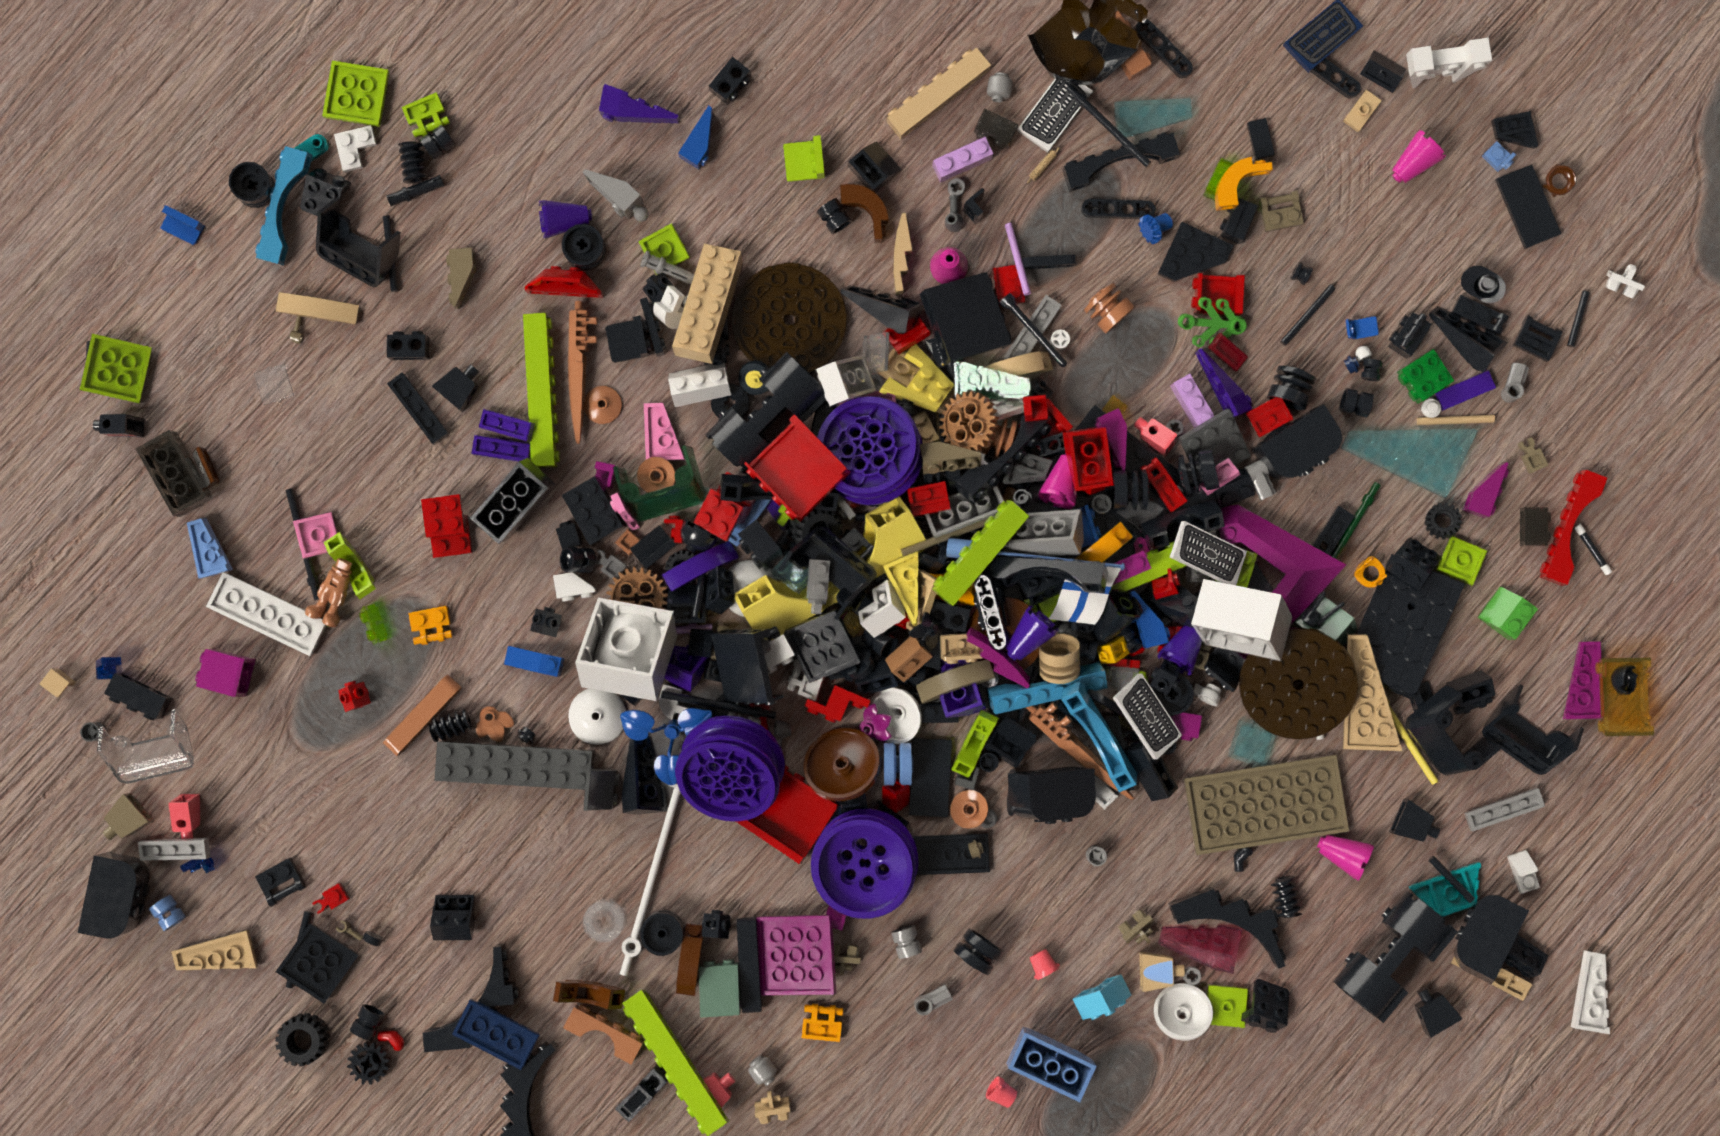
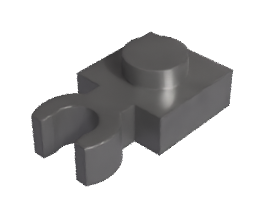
M598 550L597 552L601 554L602 558L601 560H596V564L603 565L600 571L612 579L613 577L619 579L618 573H623L628 565L614 555H610L607 558L603 550Z

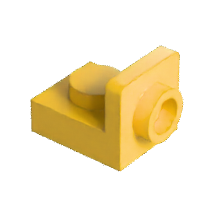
M1117 636L1109 643L1098 645L1097 653L1102 664L1117 663L1130 654L1124 636Z

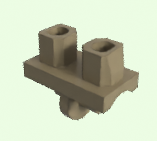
M1139 909L1132 915L1138 923L1132 928L1125 921L1118 927L1123 935L1122 938L1127 944L1139 934L1140 936L1135 939L1138 944L1143 940L1150 943L1151 941L1148 936L1153 931L1150 928L1145 932L1143 931L1154 921L1150 915H1146Z
M833 943L834 961L840 963L835 964V970H840V976H843L844 970L852 971V965H845L844 963L860 964L861 958L858 945H848L847 954H839L840 944Z

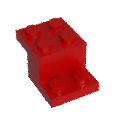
M719 486L718 489H710L693 523L724 541H729L736 525L745 523L756 500L742 502L720 500Z
M461 495L421 499L425 536L431 539L433 558L472 553L468 515L463 514Z
M835 685L826 706L809 698L805 706L808 707V712L815 715L822 713L826 715V720L836 723V720L841 721L849 700L853 701L852 705L859 709H863V707L868 708L871 700Z

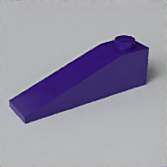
M941 659V673L971 663L966 662V660H958L956 664H947V661ZM976 683L940 696L946 718L968 716L981 710H986L979 686Z

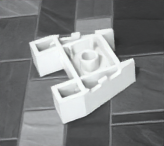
M1489 38L1469 40L1461 47L1431 51V46L1412 48L1406 54L1412 88H1416L1424 79H1431L1440 74L1444 77L1452 75V81L1455 83L1478 70L1486 68L1492 61Z

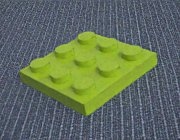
M332 61L322 114L323 118L380 127L390 71L388 69Z
M92 334L79 390L139 404L152 347Z

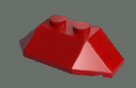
M551 266V269H544L525 286L527 294L603 298L604 296L587 274L577 267H570V270H562V267Z

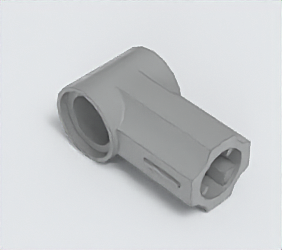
M1521 363L1511 364L1505 387L1501 391V397L1505 402L1511 403L1522 397L1524 383L1529 367ZM1509 389H1513L1516 395L1512 396L1509 393Z
M1262 460L1244 467L1251 477L1252 484L1260 500L1276 494L1268 476V468Z
M944 984L925 995L918 996L914 1000V1008L918 1014L925 1016L953 999ZM921 1001L928 1002V1007L925 1010L918 1008V1004Z

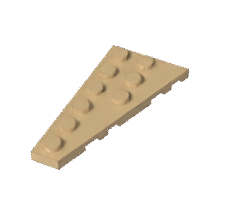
M1347 634L1346 650L1355 664L1358 691L1355 703L1348 716L1344 719L1343 749L1402 751L1368 635Z

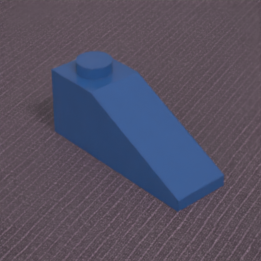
M709 105L678 152L679 158L698 170L701 166L704 167L709 160L713 110Z
M1135 591L1128 592L1131 599L1135 597L1143 610L1140 618L1136 620L1143 648L1168 643V638H1170L1168 627H1164L1163 622Z
M508 646L504 665L561 677L565 658Z

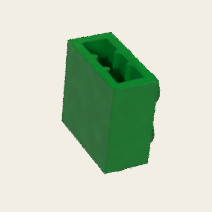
M1434 349L1397 371L1399 375L1398 380L1403 386L1407 387L1409 397L1412 401H1416L1417 404L1454 382V379Z

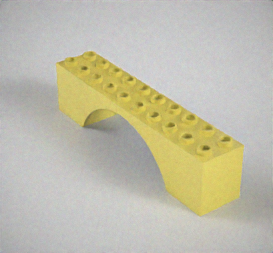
M900 497L882 504L865 515L863 537L874 546L873 552L866 562L876 570V578L885 573L883 566L903 557L901 549L926 540L910 510ZM863 547L857 554L860 556L866 548ZM764 575L734 593V598L752 629H771L776 626L780 634L783 635L786 629L803 623L816 615L811 614L812 604L808 603V598H806L808 582L786 583ZM830 581L826 605L822 604L821 612L832 604L838 603L836 595L840 589Z

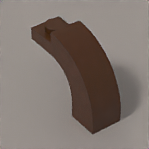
M855 184L840 185L841 205L843 208L859 207L867 211L873 221L874 243H882V237H886L885 225L881 226V224H887L889 220L883 201L876 193L864 186Z
M686 923L679 958L676 994L695 996L704 938L702 937V925Z
M584 980L556 981L553 1001L557 1003H587L605 1009H622L625 989Z

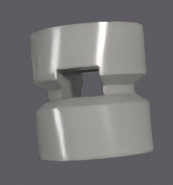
M915 925L904 926L891 932L894 943L898 944L896 951L899 959L908 958L922 952L920 941L915 939L917 936Z

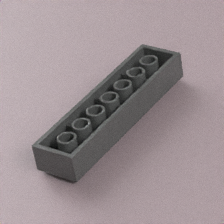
M439 741L437 742L434 781L585 790L586 773L594 768L595 750Z

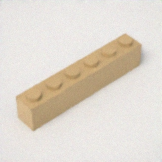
M978 48L965 52L962 56L963 59L959 62L954 61L951 63L945 73L937 74L932 79L933 82L928 86L927 84L923 85L917 91V95L914 97L909 96L903 101L904 105L899 109L896 107L888 113L887 123L901 140L990 71V63Z

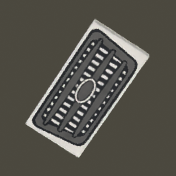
M1054 79L1017 129L1019 133L1047 153L1081 109L1075 102L1076 99L1066 90L1071 83ZM1072 84L1080 93H1084L1088 98L1093 92L1085 85Z
M1182 521L1170 558L1217 581L1236 586L1247 551L1186 521Z
M1137 674L1113 697L1153 759H1158L1182 736L1143 674Z

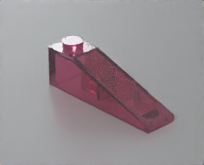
M1223 925L1216 926V928L1198 926L1197 929H1188L1186 926L1162 927L1158 944L1214 970L1234 974L1242 930Z

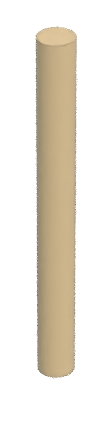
M1494 415L1417 418V425L1495 422Z

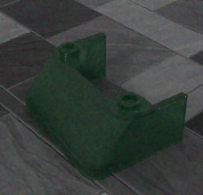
M682 446L687 465L676 470V485L641 495L640 489L636 484L629 483L625 468L613 467L620 495L635 520L647 521L700 505L705 501L706 493L693 447Z

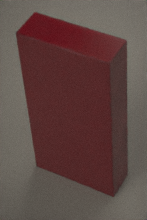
M1218 333L1208 346L1211 352L1235 372L1239 370L1248 358L1244 352L1222 333Z

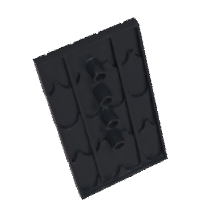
M1391 554L1385 567L1387 577L1384 578L1381 585L1377 586L1356 634L1368 635L1383 688L1414 700L1465 584L1432 571L1422 588L1417 590L1386 570L1394 557Z

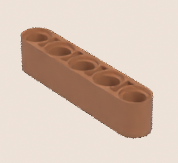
M447 674L383 741V744L396 756H399L429 725L432 719L460 692L462 687Z

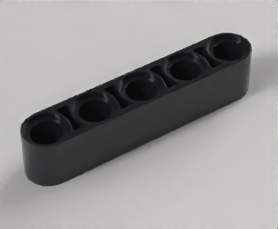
M756 917L737 918L742 1013L762 1012Z

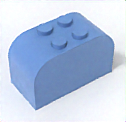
M1022 1027L1006 1062L1008 1069L1078 1102H1081L1097 1067L1094 1061L1083 1053L1027 1027Z

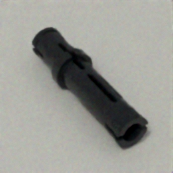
M438 175L413 186L402 187V190L386 195L392 207L404 201L409 202L412 198L444 187L441 176Z

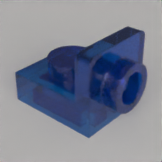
M101 657L96 660V679H112L114 673H117V667L122 665L121 657Z
M211 857L208 859H192L180 866L183 873L189 870L193 873L201 868L204 869L206 874L215 870L213 867L214 861Z

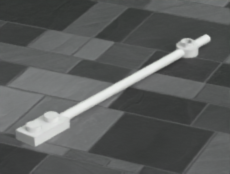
M677 783L671 786L674 787L631 937L626 938L622 943V951L625 954L620 974L624 976L628 975L632 958L638 955L642 948L638 937L681 794ZM634 943L635 949H630L629 944Z

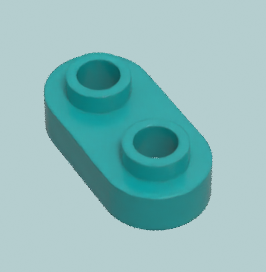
M315 134L294 149L312 154V162L328 150L329 143L324 136ZM316 141H320L319 146H315Z

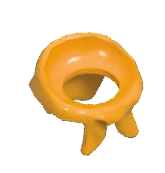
M1370 556L1360 562L1354 573L1356 580L1368 588L1381 585L1384 578L1387 577L1384 566L1374 556ZM1374 566L1377 568L1379 576L1375 581H1367L1364 578L1363 572L1366 567Z

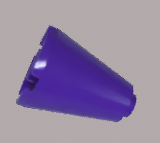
M539 200V206L542 207V211H539L541 231L544 233L543 238H550L565 233L569 228L577 224L589 225V221H592L591 209H587L586 205Z
M1028 606L1006 647L1008 650L1007 655L1013 660H1022L1059 632L1058 628L1053 629L1055 624L1041 611L1038 610L1036 613L1032 611L1033 606Z
M1184 625L1159 651L1158 659L1160 660L1162 657L1181 667V674L1186 671L1188 672L1187 675H1191L1195 668L1202 639L1194 628Z

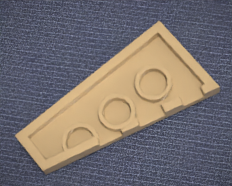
M249 930L171 951L176 970L258 968Z

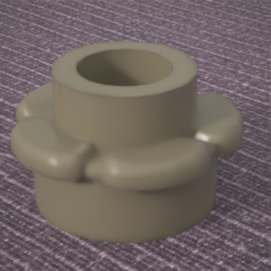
M973 840L972 843L968 844L972 858H981L980 854L983 853L982 845L980 842L977 843Z

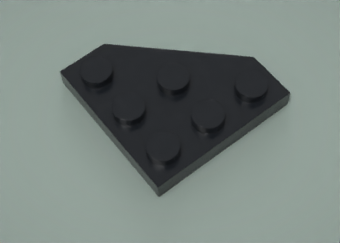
M1181 222L1157 274L1176 282L1210 268L1226 263L1234 245Z

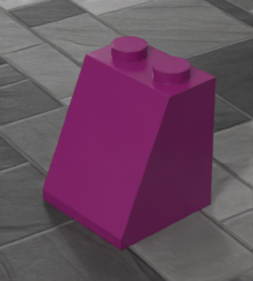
M205 649L200 656V671L197 672L195 677L196 687L232 697H246L256 659L214 649Z

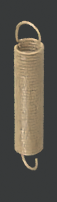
M1051 150L1043 158L1032 173H1030V179L1035 181L1056 158L1057 154L1055 151Z

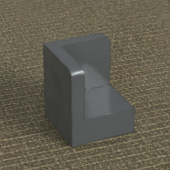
M975 766L969 778L957 773L954 784L974 790L980 767Z

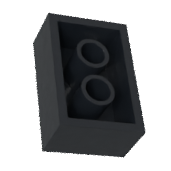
M597 476L588 479L562 495L589 545L595 546L627 527L620 514L613 510L610 504L612 499L601 479Z

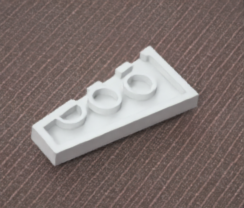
M1585 950L1583 952L1571 1022L1572 1028L1610 1034V1027L1607 1026L1609 1010L1606 1009L1608 991L1605 990V980H1607L1605 954Z

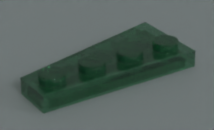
M960 360L954 362L955 398L956 394L963 396V391L969 393L973 391L976 394L981 393L989 399H1023V397L1032 396L1031 378Z

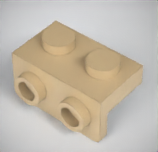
M967 633L940 635L941 659L947 661V664H956L958 660L977 662V659H982L983 657L980 656L979 647L966 641Z

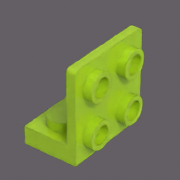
M821 135L813 136V141L783 145L787 182L825 178Z

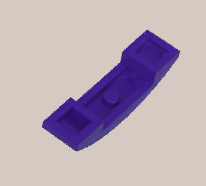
M730 541L686 560L662 574L672 592L713 570L716 566L722 567L739 557Z

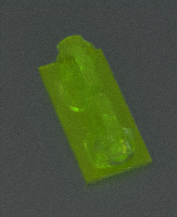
M375 604L367 606L368 610H366L365 606L360 609L359 617L362 624H366V636L369 642L372 641L373 645H376L378 639L380 642L388 640V633L384 623L376 625V621L382 620L378 607H375Z

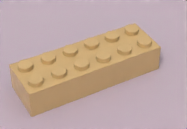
M704 244L673 341L672 348L675 356L710 364L713 363L743 265L741 251Z

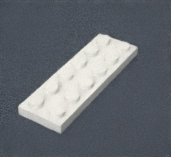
M225 572L222 573L206 605L207 608L308 656H312L326 627L322 622V618H310L305 614V610Z

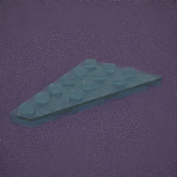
M1478 430L1349 431L1340 449L1446 498Z

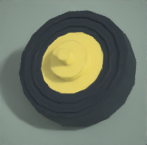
M754 360L742 366L739 371L738 380L744 391L749 394L759 395L768 390L759 380L761 377L759 373L767 366L765 363Z

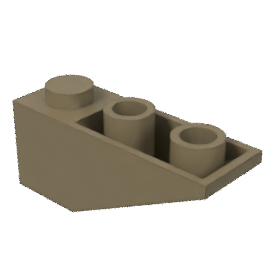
M472 247L449 249V255H446L447 266H450V274H448L447 278L452 293H449V302L455 309L460 308L476 272V257Z
M943 442L920 444L923 474H936L938 472L956 471L965 468L972 469L981 466L980 452Z

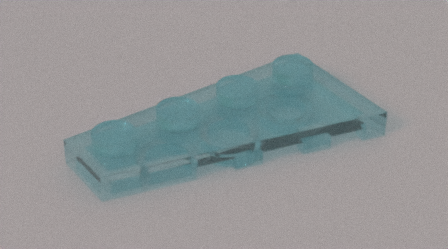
M1191 98L1115 102V127L1128 138L1192 118Z

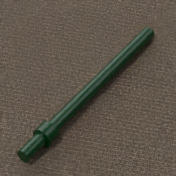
M1374 482L1369 492L1363 496L1362 504L1332 552L1331 557L1339 558L1369 506H1372L1375 501L1374 497L1381 487L1377 482Z

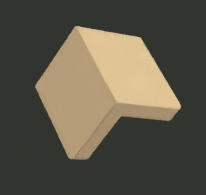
M50 669L40 682V685L55 697H60L68 686H74L76 682L60 669Z

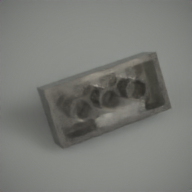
M168 430L136 448L137 453L173 516L181 517L213 499L177 432Z

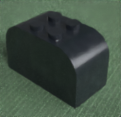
M1322 404L1314 407L1287 425L1280 433L1269 437L1251 450L1258 460H1262L1265 463L1269 476L1278 480H1286L1297 476H1306L1314 471L1313 466H1321L1330 460L1329 456L1335 453L1341 445L1342 433L1326 406Z
M525 458L514 466L470 519L494 541L501 544L518 531L553 491L556 483L532 461Z
M1068 766L1008 773V792L1011 810L1019 817L1034 819V822H1045V824L1057 823L1056 820L1072 822L1073 818L1086 816L1091 812L1096 801L1095 769Z
M111 852L94 855L77 933L110 939L128 933L138 926L141 916L144 915L146 905L144 904L145 897L148 896L150 886L148 885L150 878L149 869L143 861L136 857Z
M1490 895L1482 898L1474 910L1469 909L1464 919V922L1467 924L1465 927H1460L1455 937L1458 942L1455 946L1454 956L1459 967L1492 985L1529 910L1501 896Z

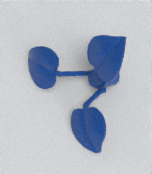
M687 708L680 713L678 720L671 719L667 725L663 724L654 729H651L655 724L654 718L644 711H624L621 713L620 718L626 735L636 741L646 739L649 732L654 733L664 729L666 737L670 739L667 756H657L654 770L662 782L672 786L677 783L675 766L679 756H671L675 738L683 731H685L687 736L695 726L712 718V711Z

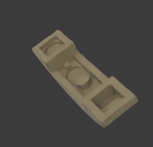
M983 660L938 674L921 682L916 687L922 704L939 699L941 695L974 683L978 685L995 678L990 661Z

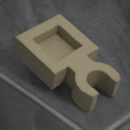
M1532 437L1527 439L1528 447L1524 446L1523 442L1518 443L1519 449L1525 452L1521 459L1529 474L1548 466L1541 448L1534 449L1535 441Z

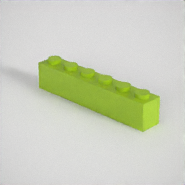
M1003 501L996 510L998 512L985 521V527L981 532L977 531L973 535L971 544L961 549L959 552L960 557L947 566V572L943 577L939 576L934 581L932 590L949 605H955L1029 517L1013 501Z

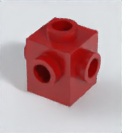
M351 681L344 684L345 688L338 690L339 699L343 704L345 712L371 704L369 692L364 682L356 684V681Z

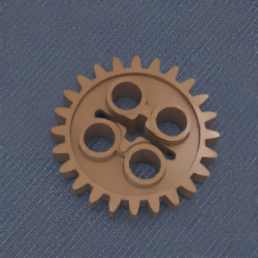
M963 391V396L956 394V399L950 398L952 404H945L947 411H941L945 416L939 419L944 422V425L939 426L940 429H944L941 436L947 437L944 443L982 452L981 446L988 448L987 441L993 442L990 436L997 435L993 429L999 427V425L994 424L999 419V417L994 416L997 412V409L992 408L994 403L988 402L989 398L983 396V394H976L973 391H970V393ZM975 406L976 410L972 413V409ZM959 414V420L956 422V417ZM982 424V429L979 431V425ZM965 432L966 435H965V438L963 439V438H962V435H963V433Z
M634 566L633 572L626 568L625 575L619 572V579L613 577L615 584L609 583L608 585L612 588V590L606 591V594L611 595L610 598H607L609 600L643 605L644 602L648 601L653 604V608L666 610L662 605L667 604V601L663 599L668 596V593H663L667 586L660 585L663 579L656 580L658 573L653 576L650 575L651 569L645 573L644 567L637 571L636 566ZM642 583H649L651 590L649 592L642 591ZM629 584L632 587V592L625 594L621 589L622 585ZM635 593H638L639 596L654 595V598H641L639 602H636V599L620 600L621 597H634Z

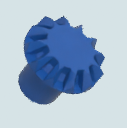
M1163 213L1155 218L1146 214L1140 218L1138 223L1143 238L1145 237L1146 241L1152 245L1160 242L1162 233L1173 227L1172 219L1167 213Z

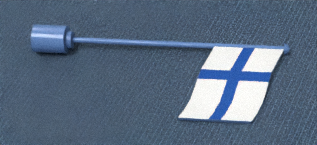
M948 538L946 556L959 558L961 549L965 546L968 547L972 540ZM999 551V553L997 554V555L1013 556V557H1024V558H1031V559L1043 558V559H1045V560H1054V559H1062V560H1064V561H1073V560H1075V559H1066V558H1057V557H1048V556H1039V555H1030V554H1021V553H1012V552H1003V551ZM1105 563L1108 570L1105 593L1084 592L1079 586L1065 580L1057 605L1049 619L1096 624L1104 611L1111 586L1120 570L1125 569V564Z

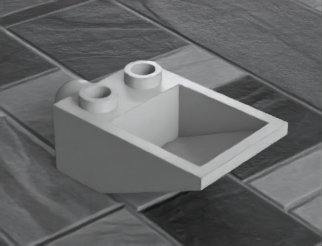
M586 169L583 171L586 180L612 204L614 211L621 218L625 216L629 220L634 215L637 221L643 222L647 220L649 212L647 208L642 206L644 202L641 195L626 181Z

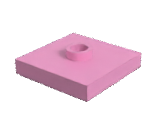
M332 512L293 521L303 559L328 553L323 542L337 534Z

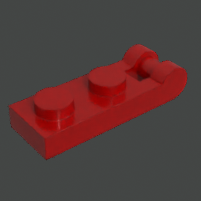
M1156 457L1151 460L1149 465H1144L1140 468V470L1147 471L1149 483L1170 513L1187 502L1182 492ZM1157 469L1159 474L1154 477L1151 472Z

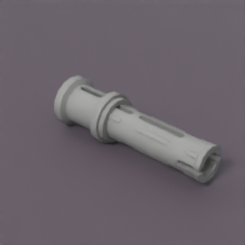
M649 251L645 252L640 267H648L655 270L657 274L662 272L688 284H692L694 273L666 262V259L663 257L659 258L651 255Z

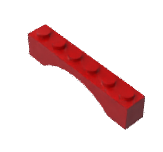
M1582 470L1576 473L1573 479L1574 487L1566 498V501H1568L1567 506L1560 514L1561 522L1553 533L1554 541L1547 549L1548 557L1546 562H1543L1541 565L1540 578L1560 586L1568 585L1574 570L1570 551V538L1574 523L1582 510L1594 499L1601 496L1607 477L1589 470Z

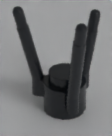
M1322 592L1317 601L1315 599L1307 607L1301 620L1312 628L1315 625L1320 627L1326 619L1343 607L1345 603H1340L1320 618L1321 613L1316 609L1326 595V592Z

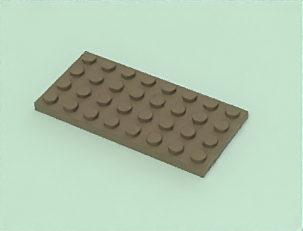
M1337 755L1183 778L1196 855L1349 832Z

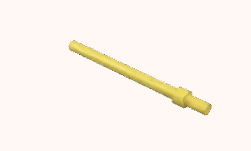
M1389 705L1397 732L1432 785L1437 783V777Z

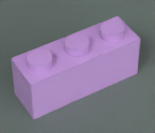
M983 137L933 160L932 166L941 183L991 160L993 152L986 137Z
M1191 374L1170 385L1194 428L1214 417Z

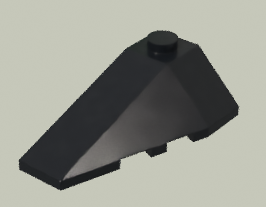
M851 285L841 289V293L899 334H905L912 330L924 309L922 302L907 297L894 299L888 293L875 295L873 290Z
M1439 306L1429 314L1466 362L1473 369L1482 373L1490 367L1508 343L1487 329L1483 332L1475 328V323L1460 321L1458 315Z
M649 735L644 740L636 741L630 738L622 789V810L625 814L667 812V793L665 786L662 787L660 779L654 770L653 759L655 754Z

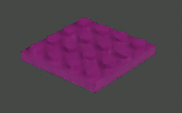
M832 915L756 917L761 995L836 994Z

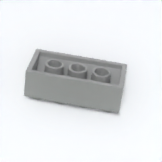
M997 485L991 487L987 491L986 496L975 504L962 494L957 493L949 496L951 510L924 515L931 534L934 538L994 516L998 512L996 509L1003 502V498Z
M1079 509L1026 513L1029 515L1027 520L1002 548L1004 552L1039 556L1080 555L1084 541L1082 511Z

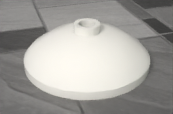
M752 560L738 562L729 569L733 571L734 593L764 575L777 580L771 569L766 572L763 568L758 569ZM734 598L735 603L729 609L737 615L745 617Z
M898 687L874 694L869 706L876 704L878 714H886L892 717L887 728L892 737L886 741L900 744L916 736L922 722L921 709L916 699L909 692Z
M588 688L579 693L572 701L569 709V723L572 731L582 741L594 745L605 744L614 740L622 732L623 726L620 715L626 711L622 699L617 694ZM595 712L599 714V719L597 720L593 719V713Z
M1184 983L1174 984V986L1162 990L1156 998L1154 1018L1158 1027L1167 1036L1176 1040L1189 1041L1202 1036L1210 1027L1213 1017L1212 1005L1206 994L1199 988ZM1183 1014L1186 1018L1181 1019L1179 1018V1015Z

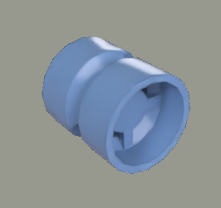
M172 895L166 896L149 908L154 918H159L158 924L163 931H167L186 918L182 910L176 908L177 903ZM170 911L172 915L167 918L165 914Z

